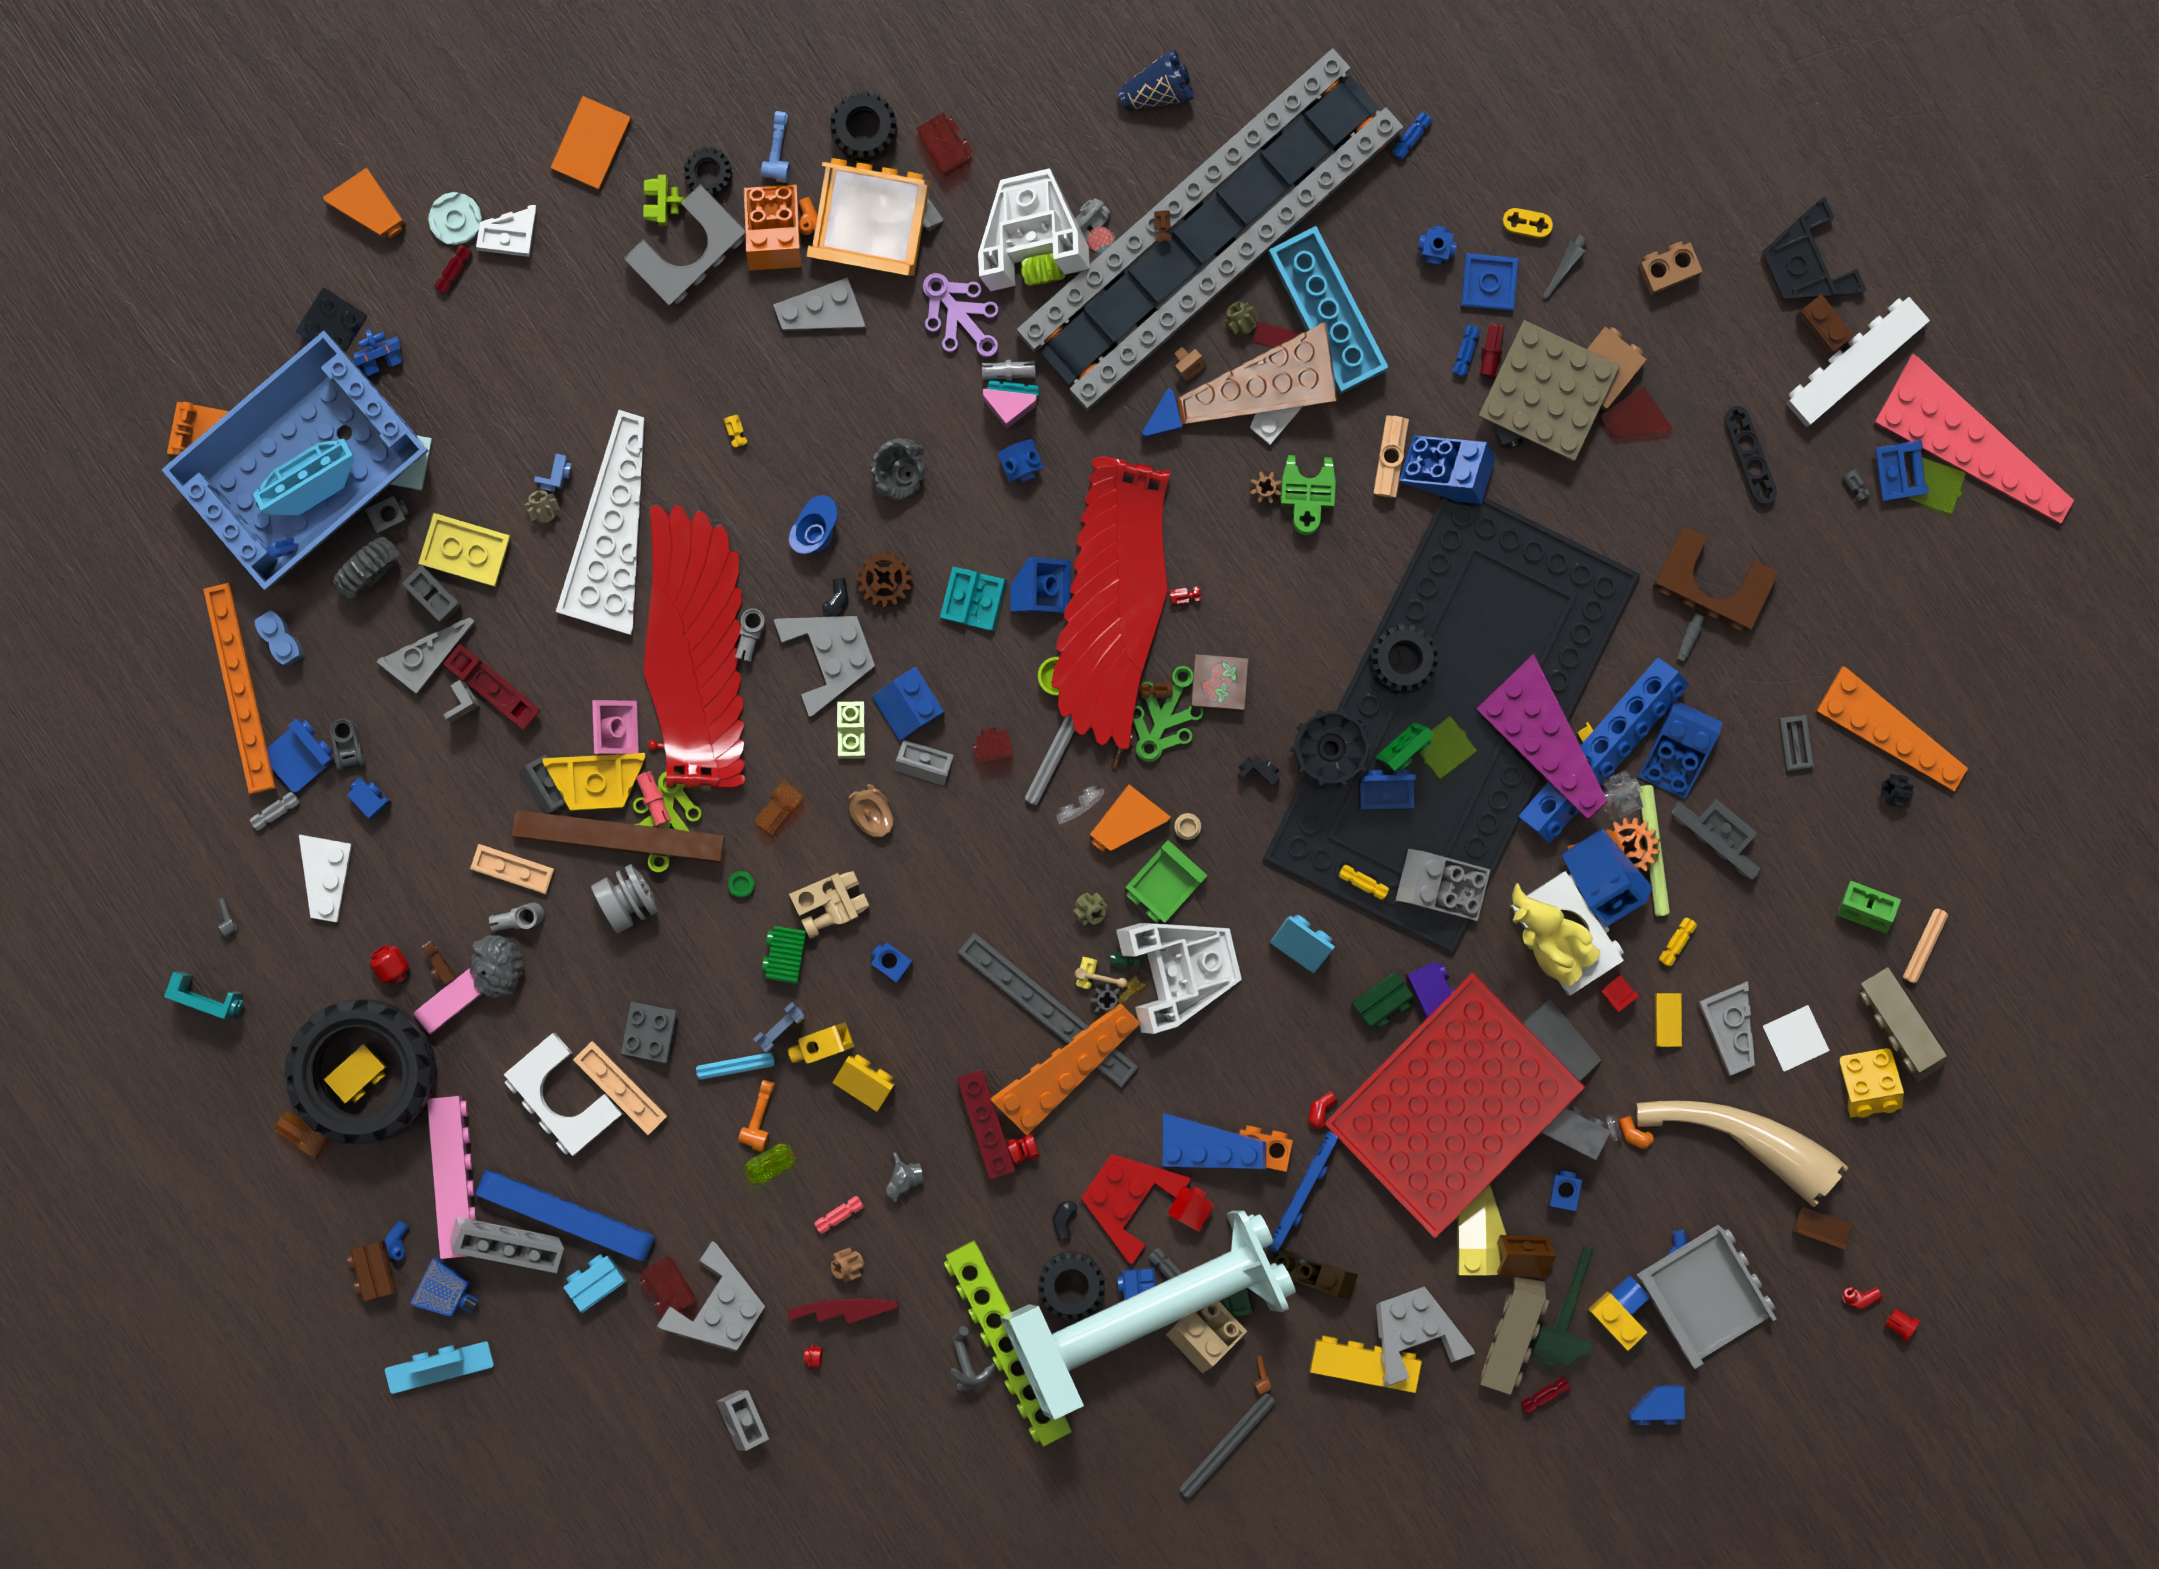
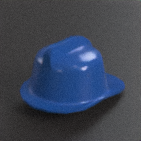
M824 495L816 496L808 501L789 533V543L796 552L813 554L825 550L833 540L832 529L838 518V508L835 501Z

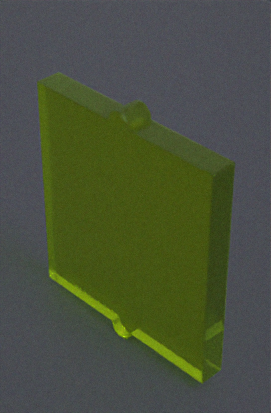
M1922 458L1925 485L1928 484L1929 493L1909 496L1908 500L1952 514L1957 498L1962 494L1960 489L1966 472ZM1913 476V477H1912V480H1913L1912 487L1915 486L1914 476Z
M1450 716L1431 730L1434 734L1430 739L1432 743L1420 754L1425 759L1424 764H1428L1438 778L1441 779L1477 750L1465 736L1466 732L1461 731Z

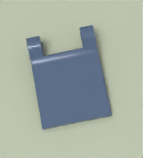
M791 1002L784 1009L788 1014L766 1035L760 1032L753 1040L762 1047L765 1053H768L774 1047L772 1042L794 1021L799 1024L806 1017L802 1007H797Z

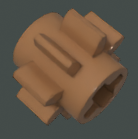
M1259 472L1260 479L1258 481L1251 479L1250 483L1256 487L1250 492V495L1257 494L1259 496L1258 503H1261L1262 499H1268V502L1272 504L1273 494L1276 496L1281 495V492L1276 490V486H1279L1282 482H1275L1272 479L1274 472H1271L1269 477H1264L1263 473ZM1267 481L1271 483L1270 488L1273 491H1267L1266 494L1261 493L1262 488L1258 485H1264Z
M847 1248L833 1254L835 1260L831 1262V1271L836 1278H843L844 1283L862 1276L860 1270L864 1267V1261L858 1252H852L851 1248Z

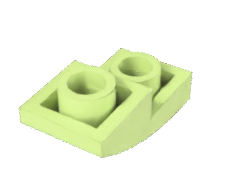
M837 702L838 759L865 758L864 702Z

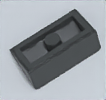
M544 755L525 765L519 770V774L544 814H551L566 805V802L543 764V758H548Z

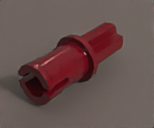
M1490 324L1488 327L1485 348H1482L1484 354L1479 373L1482 376L1496 377L1499 355L1503 353L1500 350L1504 333V326Z

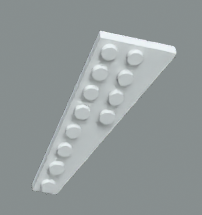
M618 410L556 612L632 635L645 418Z

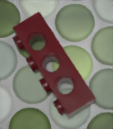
M983 1069L958 1077L957 1080L989 1179L1015 1172L1016 1170L995 1105L991 1101L992 1095Z

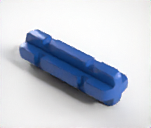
M1421 112L1415 119L1416 123H1412L1400 139L1401 142L1397 143L1393 148L1392 153L1397 158L1404 159L1409 152L1408 149L1414 146L1424 133V129H1427L1431 124L1432 118L1426 113Z
M1473 325L1466 327L1465 338L1462 339L1456 358L1458 362H1455L1453 374L1461 377L1467 375L1469 368L1467 365L1471 362L1476 346L1475 340L1478 339L1480 328Z
M290 537L273 542L266 550L271 553V558H278L293 553V550L298 549V543H294V538Z

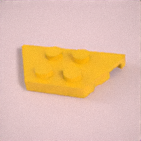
M645 753L543 758V764L570 811L624 808L646 756Z

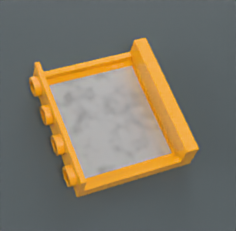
M831 158V163L823 162L822 166H826L820 205L813 246H808L807 257L903 275H914L930 181L923 180V174L908 172L907 177L897 175L898 170L882 167V172L873 171V165L857 163L856 167L846 166L847 160Z

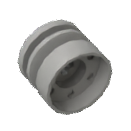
M632 864L625 867L629 879L626 880L620 870L616 872L618 885L614 886L607 877L591 885L600 907L617 934L633 926L631 913L635 912L641 920L646 919L642 907L645 906L651 915L658 912L655 906L654 895L648 883Z

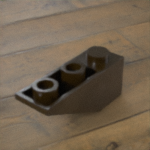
M1279 1248L1277 1253H1274L1271 1264L1275 1263L1277 1266L1283 1264L1292 1281L1349 1300L1358 1276L1356 1273L1283 1248Z

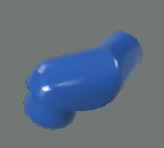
M401 1220L397 1221L385 1237L387 1254L395 1261L402 1260L405 1256L402 1237L409 1229V1226Z

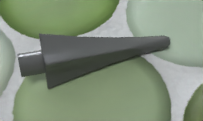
M1579 235L1574 243L1572 241L1569 242L1556 274L1543 295L1545 300L1550 297L1563 277L1586 252L1583 247L1588 239Z

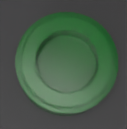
M737 871L730 876L728 888L736 897H747L753 892L755 881L748 872Z

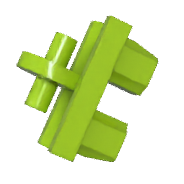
M658 175V179L644 180V195L658 196V205H644L643 218L646 221L658 222L659 226H668V205H671V214H678L679 205H682L685 197H679L678 187H671V196H668V178H666V175Z

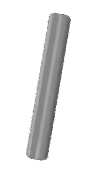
M1072 715L1065 717L1025 796V800L1033 805L1038 804L1075 731Z

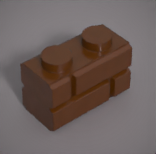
M1822 294L1797 313L1798 317L1829 355L1855 336L1848 327L1844 326L1843 320Z
M384 1240L350 1249L351 1255H348L347 1259L350 1270L356 1271L358 1281H354V1286L358 1297L362 1296L363 1301L397 1292Z

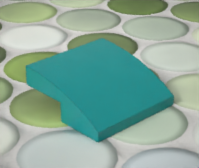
M953 566L940 618L995 632L1008 580Z

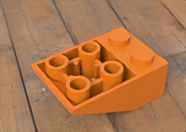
M797 184L744 188L746 254L749 271L802 267Z

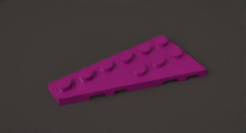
M1533 654L1477 708V711L1589 821L1608 801Z

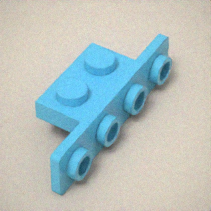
M485 1341L454 1349V1345L438 1349L439 1354L429 1356L428 1352L413 1355V1361L387 1367L385 1373L390 1392L394 1394L492 1368L494 1362L489 1343Z

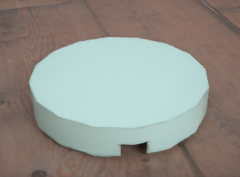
M451 192L435 200L428 220L432 232L439 240L449 245L458 246L466 244L476 237L479 232L480 222H482L480 208L472 198L465 194Z

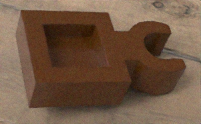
M429 941L422 946L432 961L431 963L434 968L431 971L439 983L443 981L445 985L453 982L457 977L445 958L440 954L435 943Z

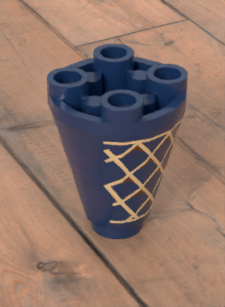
M1175 49L1164 53L1126 82L1122 89L1117 90L1120 102L1125 110L1129 108L1135 110L1185 103L1195 99L1191 86L1186 83V81L1190 80L1189 73L1185 65H1179L1180 59Z

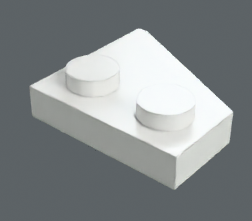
M536 205L528 206V209L516 213L509 212L503 214L497 219L491 218L480 222L476 245L477 251L530 257L537 212Z

